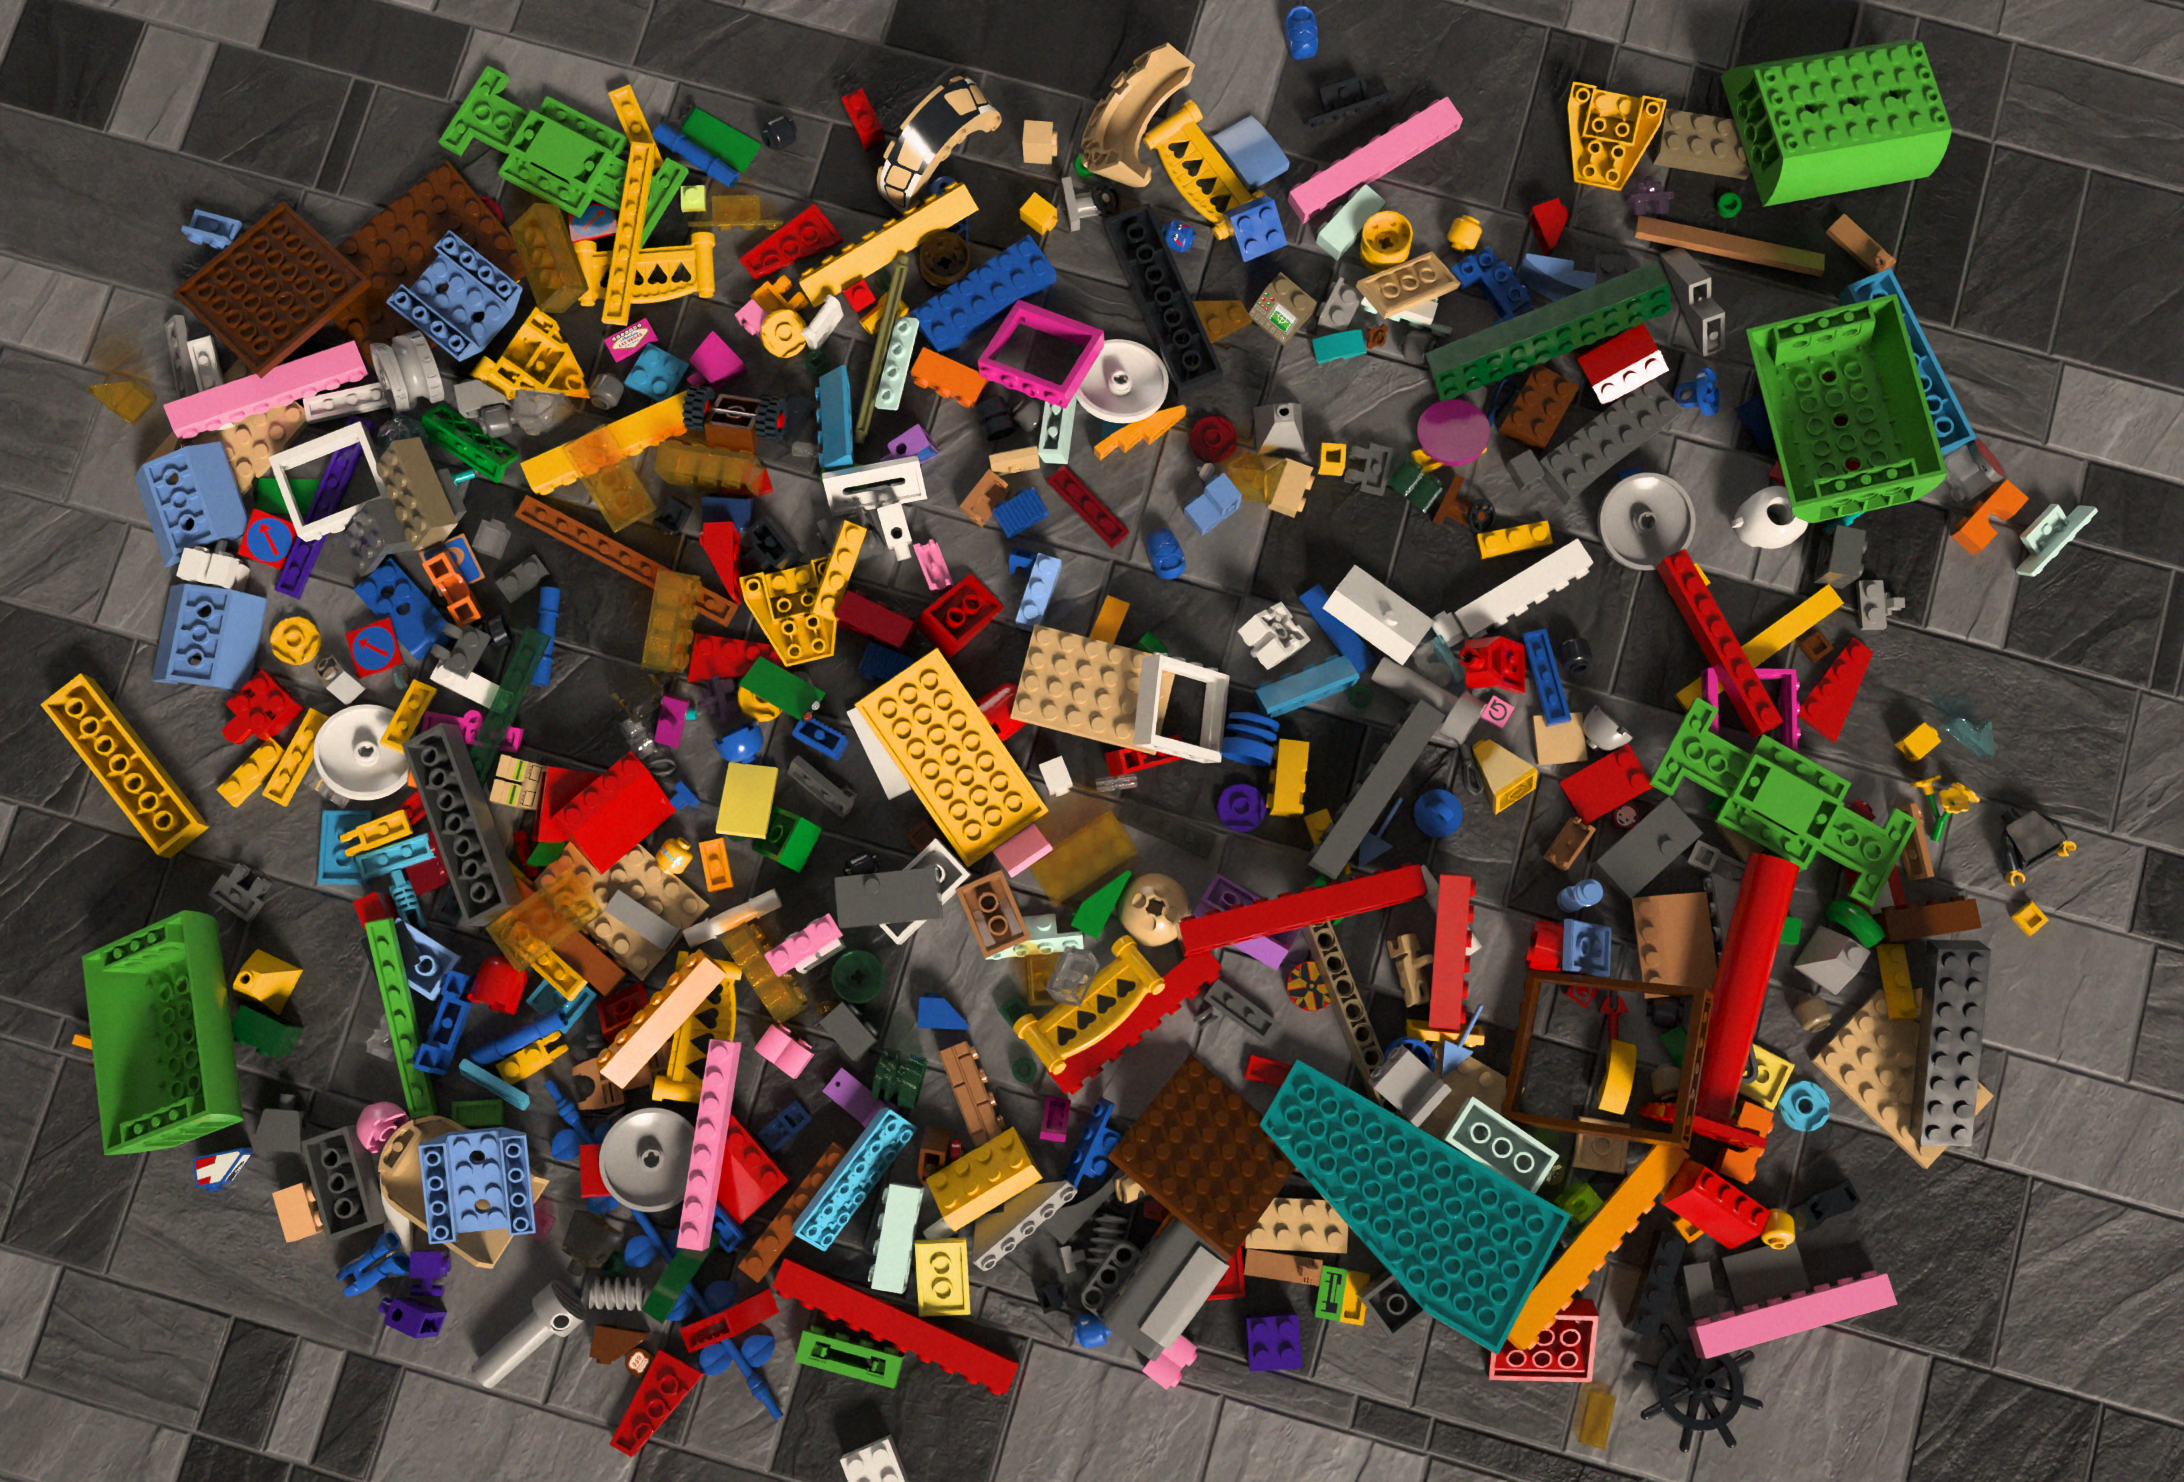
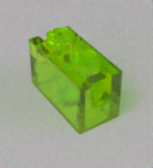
M1575 1181L1554 1200L1558 1208L1571 1214L1570 1222L1578 1223L1585 1221L1604 1203L1587 1183Z

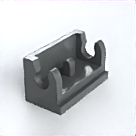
M1709 1261L1679 1264L1674 1281L1681 1317L1698 1318L1719 1314Z

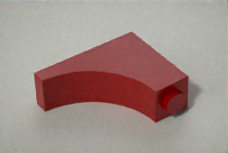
M767 1289L703 1319L688 1324L679 1330L690 1353L736 1336L779 1313L770 1289Z

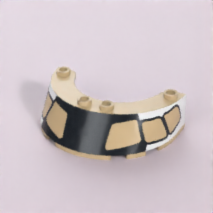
M961 76L950 79L947 87L944 88L940 85L932 91L907 117L900 127L903 132L900 133L898 140H892L883 156L886 159L885 165L878 169L877 174L879 195L902 214L913 206H916V208L922 206L923 194L931 175L939 163L950 155L951 149L957 143H962L966 136L974 131L983 130L985 133L991 130L995 131L1001 124L1002 118L1000 113L969 77L965 79Z

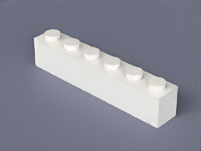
M1577 538L1459 609L1453 616L1464 631L1462 634L1465 640H1471L1472 638L1481 639L1488 634L1486 630L1494 626L1495 629L1501 627L1508 622L1507 617L1515 614L1516 617L1529 609L1527 605L1533 601L1539 604L1549 597L1548 592L1553 589L1558 592L1569 585L1568 580L1576 577L1578 580L1590 572L1588 568L1594 562Z

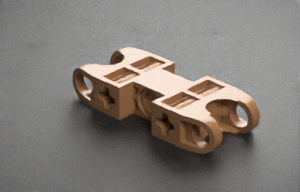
M673 1041L665 1042L623 1089L599 1072L595 1063L597 1058L590 1059L571 1068L572 1076L586 1075L591 1077L595 1083L593 1094L587 1097L586 1101L578 1103L579 1110L607 1109L629 1104L627 1091L650 1086L651 1095H653L656 1075L667 1076Z

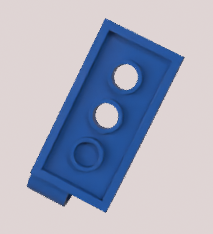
M392 558L385 561L353 589L380 620L388 617L391 618L396 638L418 661L431 651L434 644L444 648L454 639L442 631L445 624L449 622L448 619ZM388 586H393L395 589L394 594L389 598H385L383 596L384 589ZM404 603H409L410 611L406 615H400L399 607Z

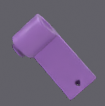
M842 1067L822 1090L861 1122L865 1128L880 1109L888 1107L895 1113L899 1110L889 1099L886 1102L881 1100Z

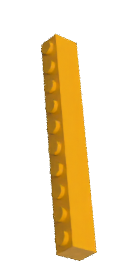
M1654 1144L1538 1279L1507 1337L1520 1351L1526 1348L1531 1350L1539 1342L1540 1338L1537 1335L1542 1329L1548 1330L1556 1322L1557 1318L1554 1315L1560 1308L1564 1311L1573 1302L1574 1299L1571 1295L1577 1289L1581 1291L1590 1281L1588 1278L1589 1274L1593 1270L1599 1271L1607 1260L1604 1258L1610 1250L1615 1252L1623 1243V1240L1620 1238L1626 1231L1631 1233L1639 1224L1637 1218L1642 1212L1647 1214L1654 1207L1656 1202L1653 1199L1658 1193L1663 1195L1668 1190L1671 1184L1670 1179L1678 1172L1684 1159L1690 1157L1689 1154L1682 1148Z

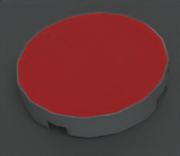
M1978 439L1968 444V451L1977 466L1979 465V467L1985 470V475L1991 481L1997 483L2006 477L2002 466L1986 445Z

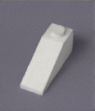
M439 660L430 677L431 680L503 715L514 693L473 672L465 680L443 668L445 661Z

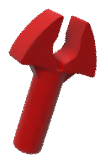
M1610 995L1604 998L1598 1011L1599 1013L1604 1012L1608 1016L1609 1043L1612 1039L1619 1041L1618 1017L1622 1013H1628L1627 1006L1620 996H1616L1617 1007L1614 1011L1609 1005Z

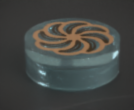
M405 665L394 667L392 676L397 688L400 690L409 689L412 678L408 668Z

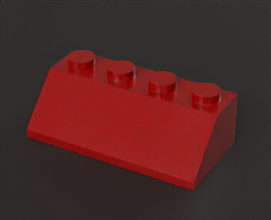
M1687 1158L1684 1159L1660 1202L1730 1250L1759 1236L1772 1213L1706 1166Z

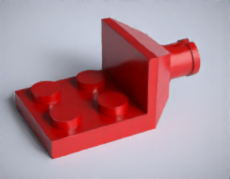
M1502 636L1465 640V648L1459 652V657L1464 659H1459V663L1465 666L1466 689L1498 687L1515 694L1526 693L1525 645Z

